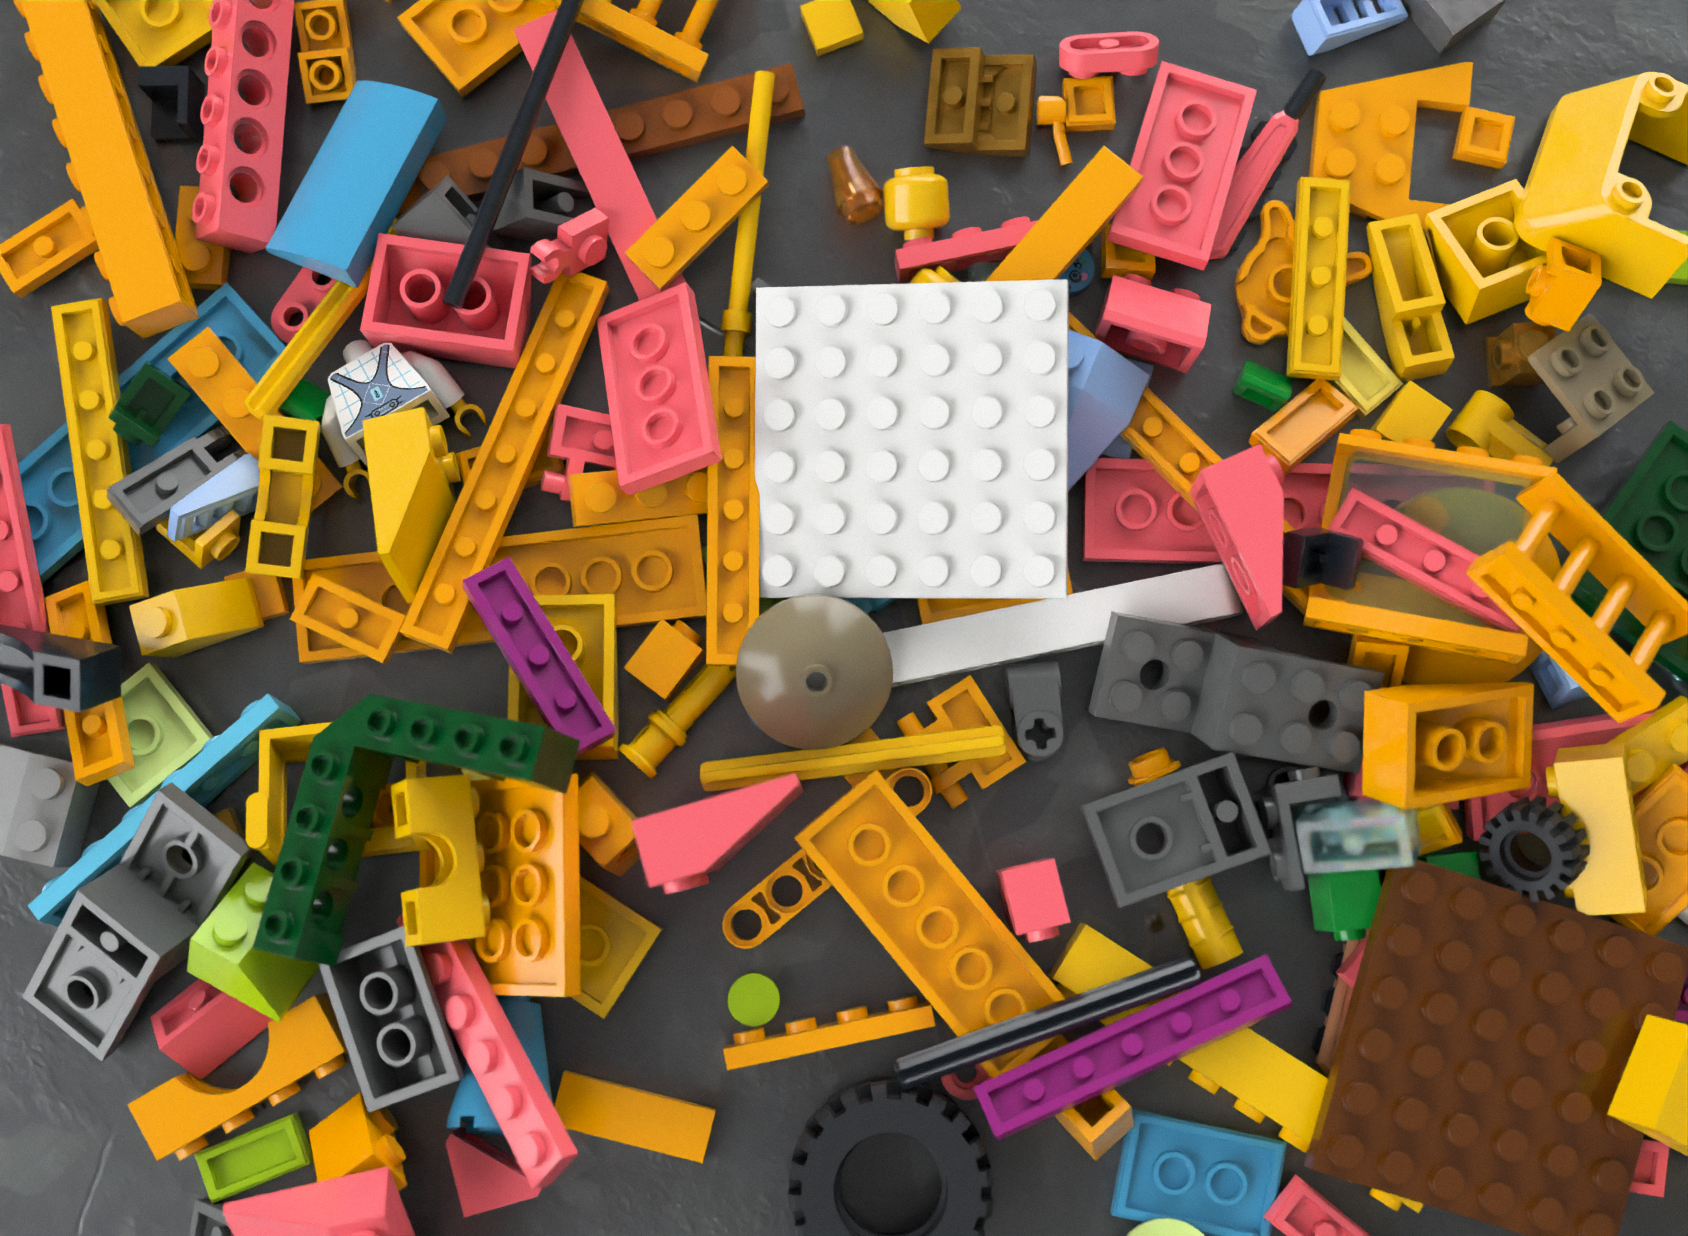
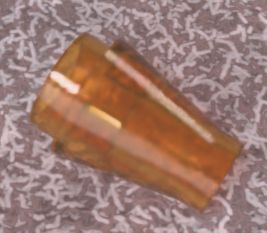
M843 146L833 150L827 156L826 161L830 168L838 214L845 217L846 221L853 225L862 224L874 219L884 208L882 189L858 159L853 147Z

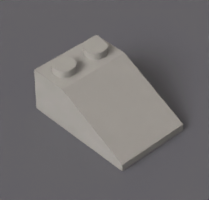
M0 743V855L49 867L73 866L80 858L100 782L90 786L77 782L72 759Z

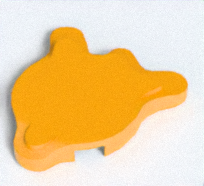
M1279 200L1268 201L1261 209L1259 215L1261 227L1259 241L1245 257L1235 280V296L1242 315L1241 332L1247 341L1256 345L1265 344L1273 338L1289 337L1295 220L1287 205ZM1359 251L1347 253L1346 287L1365 280L1371 274L1373 265L1371 258L1366 253Z

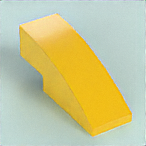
M1418 213L1368 223L1366 228L1369 256L1373 265L1374 290L1393 373L1401 382L1445 374L1455 355L1441 314L1446 303Z

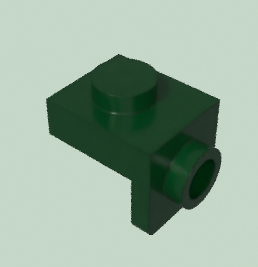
M146 361L110 410L108 418L116 423L112 429L119 436L136 446H140L144 441L148 445L155 447L165 428L190 396L191 390L149 361Z

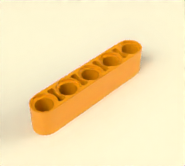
M912 767L902 768L894 772L885 781L892 789H894V785L898 780L905 777L914 778L921 784L923 788L921 801L915 806L908 807L913 815L916 816L930 803L932 784L928 776L921 770ZM802 848L728 909L722 921L723 933L726 939L735 947L742 949L754 948L776 932L832 884L816 868L812 859ZM789 875L795 877L802 885V897L793 906L780 904L773 895L774 884L782 876ZM742 909L753 910L761 919V931L753 939L741 938L733 928L734 917Z

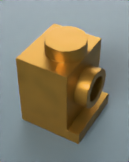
M1535 322L1513 323L1498 336L1485 338L1489 388L1532 386L1543 383L1542 378L1528 362V357L1556 337L1555 327L1552 325L1542 326Z

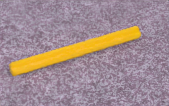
M992 725L848 743L828 749H800L705 761L700 766V781L704 791L713 792L746 788L792 774H796L799 780L803 781L868 773L875 769L877 771L998 757L1006 754V736L1002 726Z

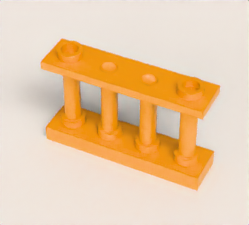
M537 0L554 10H557L561 3V0ZM584 0L576 19L577 22L696 83L698 82L709 54L701 51L703 46L699 41L719 0H697L682 32H676L674 36L656 27L658 22L654 18L663 0H640L637 8H631L629 13L612 5V0Z
M1554 472L1520 491L1515 498L1533 516L1515 544L1510 540L1474 559L1466 574L1617 723L1658 708L1666 692L1646 674V671L1662 644L1664 645L1688 634V602L1557 472ZM1549 532L1570 552L1569 557L1553 581L1531 560ZM1586 570L1608 590L1592 618L1585 614L1569 598ZM1624 607L1646 627L1629 656L1608 636Z

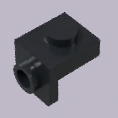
M1321 527L1287 531L1286 537L1283 540L1282 585L1297 589L1322 583L1344 590L1353 589L1356 585L1364 544L1363 539Z

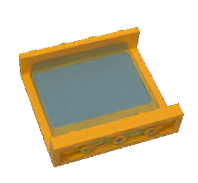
M1353 429L1350 431V434L1339 433L1321 528H1329L1351 489L1355 488L1473 553L1482 556L1510 540L1515 544L1533 517L1515 498L1520 491L1557 472L1558 468L1543 466L1544 461L1533 456L1515 455L1511 457V460L1489 457L1487 450L1477 447H1458L1455 452L1437 449L1434 442L1422 438H1405L1403 443L1381 440L1382 435L1375 431ZM1538 550L1536 551L1535 555H1534L1533 558L1531 559L1535 564H1536V559H1537ZM1363 556L1360 559L1356 585L1353 589L1344 590L1322 583L1310 586L1303 626L1511 664H1518L1526 656L1529 635H1525L1523 629L1520 633L1494 629Z

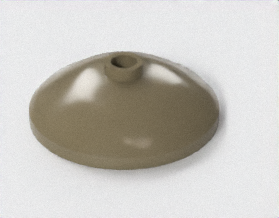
M807 594L791 597L777 603L766 610L751 625L744 636L738 652L736 681L739 696L746 712L753 722L767 735L778 742L795 748L807 750L828 749L857 738L876 721L883 711L891 692L893 663L889 646L881 629L867 613L851 602L838 597L823 594ZM810 673H823L826 676L825 683L819 688L810 687L806 683Z

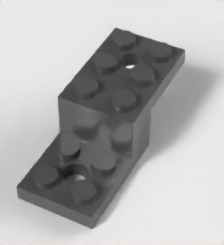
M1111 611L1088 712L1095 717L1192 733L1215 750L1358 774L1363 758L1364 691L1381 689L1384 673L1375 668L1279 651L1254 637ZM1150 660H1160L1163 665V673L1160 679L1152 685H1143L1140 680V671L1144 664ZM1320 700H1327L1330 707L1328 717L1318 725H1311L1308 719L1311 707Z
M1318 720V721L1312 722V723H1310V724H1311V725H1318V724H1320V723H1319V720ZM1228 752L1172 772V774L1080 806L1117 907L1127 906L1271 854L1270 849L1275 848L1272 829L1264 827L1259 805L1260 798L1266 797L1264 787L1273 785L1276 777L1282 772L1314 768V766ZM1320 768L1321 777L1338 775L1341 796L1289 804L1296 840L1356 819L1338 770ZM1146 823H1153L1159 826L1165 837L1162 849L1152 855L1142 852L1136 843V833Z
M171 782L159 789L120 863L80 888L75 894L22 997L99 1060L103 1061L116 1051L153 983L188 958L191 937L227 895L252 848L247 845L243 838ZM181 846L190 853L193 865L188 864L182 858ZM85 984L92 990L94 998L84 991Z

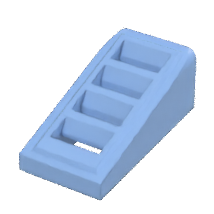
M1302 0L1292 13V21L1308 55L1313 56L1404 22L1408 14L1402 1L1376 0L1382 12L1377 14L1371 0ZM1353 1H1355L1356 6L1362 16V19L1359 18L1356 9L1352 3ZM1336 8L1343 24L1339 23L1333 9Z
M250 453L244 454L173 505L170 509L167 536L176 542L209 529L231 510H234L240 517L255 511L259 488V461Z

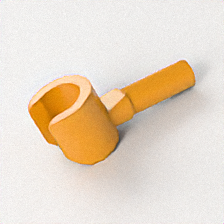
M1040 96L1036 104L1037 125H1053V137L1060 165H1070L1073 161L1065 133L1066 103L1059 96Z

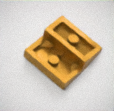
M981 47L933 49L924 136L925 146L959 153L991 156H1029L1037 74V60L1034 54L985 55Z

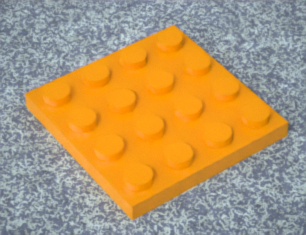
M578 774L571 775L567 794L539 789L510 778H505L504 781L495 779L470 781L471 787L476 789L479 797V814L474 819L476 840L481 841L485 854L484 869L482 872H479L481 893L487 896L490 905V921L485 926L486 936L467 940L495 995H581ZM431 843V850L419 851L420 888L429 887L436 880L440 870V858Z

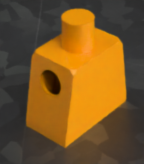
M592 770L578 783L579 843L603 869L621 877L641 859L631 822L638 818L601 777Z

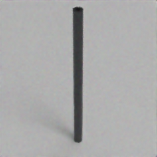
M561 0L443 298V302L451 307L463 308L584 0Z

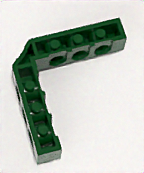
M368 694L313 737L253 948L296 960L336 966L344 935L340 933L352 892H357L359 883L355 882L366 840L371 841L373 831L370 830L380 791L386 788L394 759L419 764L421 760L460 773L462 769L499 781H504L505 777L539 789L567 794L580 740L546 726Z

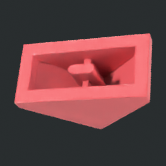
M463 1127L453 1131L445 1142L464 1218L538 1197L546 1188L532 1189L516 1158L477 1135L466 1133V1129Z

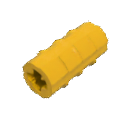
M1209 876L1166 891L1167 897L1171 900L1178 916V921L1186 933L1189 945L1193 949L1202 970L1217 966L1243 953V949L1234 932V927L1231 925L1223 908V902L1220 901L1211 882L1212 878Z

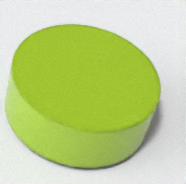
M753 972L739 977L733 983L728 993V1007L732 1016L738 1022L747 1026L766 1024L775 1016L780 1005L778 986L770 977L762 973Z

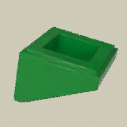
M1246 360L1232 391L1244 399L1276 412L1282 408L1291 396L1292 379L1252 360Z
M300 380L280 408L296 419L319 421L321 425L326 399L330 395L310 381Z

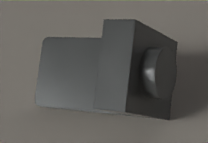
M1319 767L1288 772L1289 783L1265 786L1266 797L1260 798L1259 801L1263 825L1266 829H1272L1276 849L1270 850L1271 854H1269L1272 874L1276 882L1282 881L1284 890L1296 891L1305 889L1289 804L1341 796L1338 775L1321 777Z

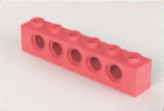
M214 0L210 7L208 20L209 25L213 27L212 43L204 64L205 73L209 76L208 90L200 112L201 122L205 124L203 145L199 149L196 159V168L200 173L199 194L196 196L192 207V218L196 222L195 240L251 254L265 249L276 230L294 0H252L254 5L249 0ZM242 40L247 44L250 54L244 48ZM238 88L244 93L246 102L239 95ZM234 136L241 142L243 152L237 147ZM230 184L237 190L239 201L232 195Z

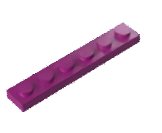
M1267 954L973 1088L996 1140L999 1141L1291 1008L1292 1000Z

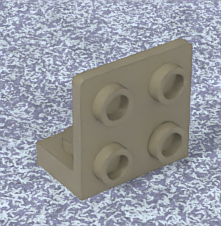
M1587 314L1574 323L1569 332L1563 331L1528 357V362L1571 415L1556 426L1562 435L1545 447L1557 464L1599 437L1654 394V391L1644 380L1640 371L1631 364L1612 340L1609 332L1601 326L1592 314Z

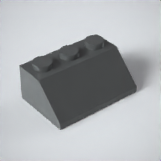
M404 926L340 950L335 967L318 964L368 1113L465 1078L420 946L406 947Z

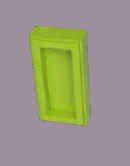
M298 1112L194 1154L212 1204L314 1162L313 1153Z

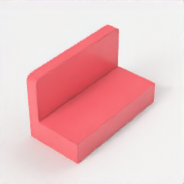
M197 979L150 1017L159 1050L198 1079L205 1078L268 1027V1022L273 1020L201 979Z

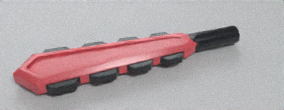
M1309 69L1284 109L1273 115L1269 121H1260L1250 135L1252 145L1240 148L1209 260L1225 258L1228 252L1236 251L1247 233L1244 226L1246 220L1255 219L1265 202L1262 192L1272 189L1282 173L1279 167L1280 161L1289 160L1298 146L1295 135L1298 132L1299 120L1326 81L1325 75L1320 71Z

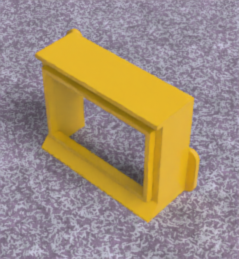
M333 722L259 730V792L251 794L246 801V843L250 848L259 850L275 867L287 830V763L307 761L313 737ZM420 760L419 764L406 762V779L426 777L425 761ZM395 826L370 828L373 831L371 841L366 840L362 857L431 850L428 841L421 838L396 839Z

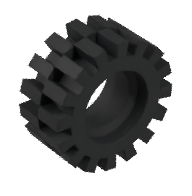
M1539 796L1531 802L1529 797L1520 798L1514 804L1512 802L1484 827L1486 831L1480 835L1479 844L1486 845L1479 852L1481 861L1491 860L1492 862L1485 869L1489 878L1498 873L1502 880L1497 886L1508 888L1512 885L1515 887L1514 891L1519 893L1521 899L1523 894L1527 895L1530 893L1531 902H1540L1545 896L1549 900L1556 897L1561 891H1564L1585 870L1588 862L1584 861V859L1590 854V845L1580 844L1588 836L1585 828L1574 830L1572 827L1578 820V817L1571 812L1564 818L1560 814L1564 807L1563 804L1555 801L1547 808V798ZM1520 832H1531L1546 843L1552 857L1549 865H1537L1522 854L1517 843V836Z

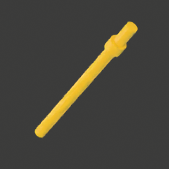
M768 71L755 72L745 157L762 176H764L775 74ZM761 195L738 218L728 309L723 310L721 331L725 332L723 356L743 357L745 335H750L753 314L748 312Z

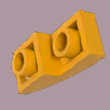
M314 0L294 3L301 53L297 54L306 104L348 99L356 84V70L347 0Z

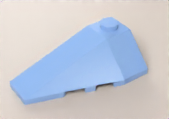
M1070 329L1068 360V491L1085 472L1087 473L1098 461V457L1113 440L1119 437L1130 425L1150 378L1149 374L1105 343Z

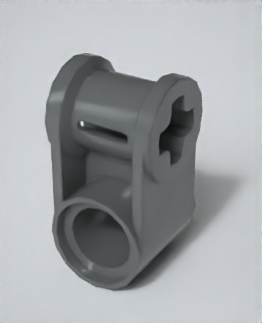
M1045 661L1005 665V692L1011 716L1013 742L1024 759L1032 762L1047 760L1060 748L1064 737L1061 711L1062 688L1058 662ZM1034 724L1039 725L1041 733H1049L1051 737L1043 744L1042 749H1037L1036 742L1034 740H1026L1025 737L1033 729Z

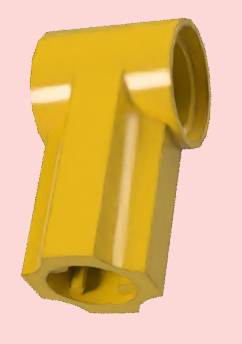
M1477 390L1445 432L1447 438L1457 448L1463 446L1487 450L1489 457L1511 460V457L1515 455L1533 456L1544 461L1543 466L1548 467L1553 462V458L1545 449L1547 444L1513 419L1515 415L1510 406L1501 398L1488 391Z

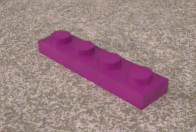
M510 557L463 579V590L546 726L580 740L576 758L615 737L616 728Z

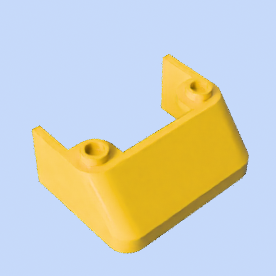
M1646 72L1569 93L1560 99L1549 116L1514 218V226L1518 235L1526 243L1547 252V243L1553 236L1601 255V277L1653 299L1688 258V236L1648 219L1652 207L1649 192L1640 181L1618 173V169L1628 139L1688 165V85L1675 80L1665 73Z

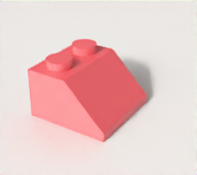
M1124 274L1123 277L1113 275L1107 288L1093 335L1119 354L1187 373L1204 348L1211 304L1200 301V296L1189 290L1175 288L1169 292L1152 287L1150 280L1139 275Z

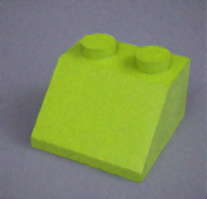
M253 862L191 937L187 972L279 1023L320 967L318 963L296 960L253 948L274 873Z

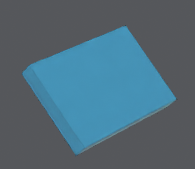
M1131 1108L1134 1127L1124 1135L1110 1209L1112 1216L1141 1222L1156 1218L1178 1219L1191 1224L1207 1236H1271L1273 1224L1263 1216L1278 1197L1287 1146L1285 1140Z

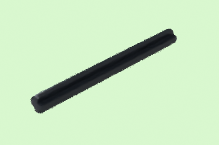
M1184 956L898 1058L894 1062V1069L899 1084L903 1089H910L1197 986L1201 982L1200 971L1193 958Z

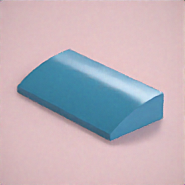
M357 81L266 246L268 253L358 288L374 258L378 234H387L448 120L439 99L392 84L375 81Z

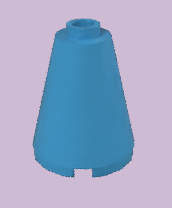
M499 995L498 1001L552 1102L541 1005L531 1002V996ZM467 1062L463 1072L465 1078L460 1080L448 1114L446 1128L455 1131L460 1127V1121L467 1122L466 1133L505 1136Z

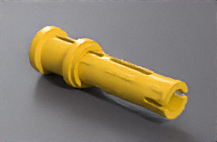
M705 664L663 711L657 709L648 715L649 723L629 745L623 743L618 750L652 780L657 775L655 768L676 746L682 747L687 742L685 739L688 735L685 732L736 677V666H706Z

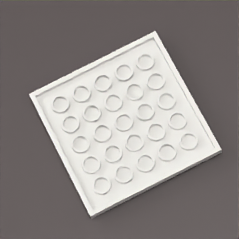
M1067 279L756 288L755 480L760 493L759 598H791L807 594H823L838 598L1067 599L1069 282Z

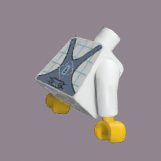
M365 340L351 342L345 347L342 354L346 365L332 372L328 378L331 395L326 399L321 431L339 468L345 467L348 473L344 478V490L355 499H361L360 493L355 486L358 477L361 475L365 476L370 486L368 470L362 469L358 461L361 459L367 465L362 420L424 407L432 425L435 426L450 417L446 411L450 407L455 413L456 427L463 436L472 437L469 431L461 424L463 416L468 413L478 415L481 422L486 426V418L482 409L477 405L467 404L462 397L465 393L439 361L414 351L400 353L392 343L384 342L373 349L371 344Z

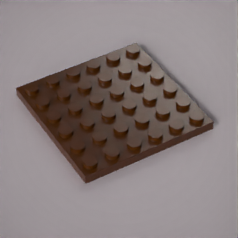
M1391 853L1304 1166L1311 1170L1527 1236H1618L1644 1133L1607 1113L1647 1014L1671 1021L1675 1020L1688 970V947L1600 918L1587 916V914L1544 900L1531 902L1530 896L1523 894L1521 899L1516 891L1401 854Z

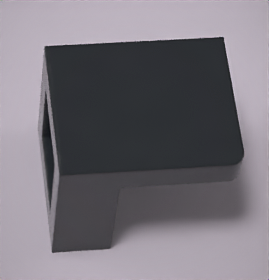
M139 66L138 86L152 100V138L157 142H203L204 124L201 122L200 112L204 101L205 85L189 66Z

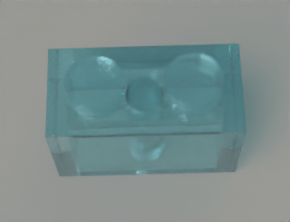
M1375 799L1311 804L1306 806L1296 821L1304 874L1412 867L1422 849L1416 808L1403 810Z

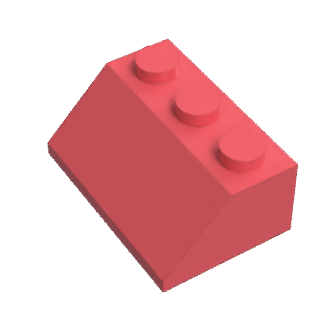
M379 233L360 331L373 349L385 342L392 343L400 353L414 351L427 357L515 369L527 343L531 322V274L529 273L532 264L531 255L528 253L486 248L463 308L457 309L445 304L443 298L464 248L463 244Z

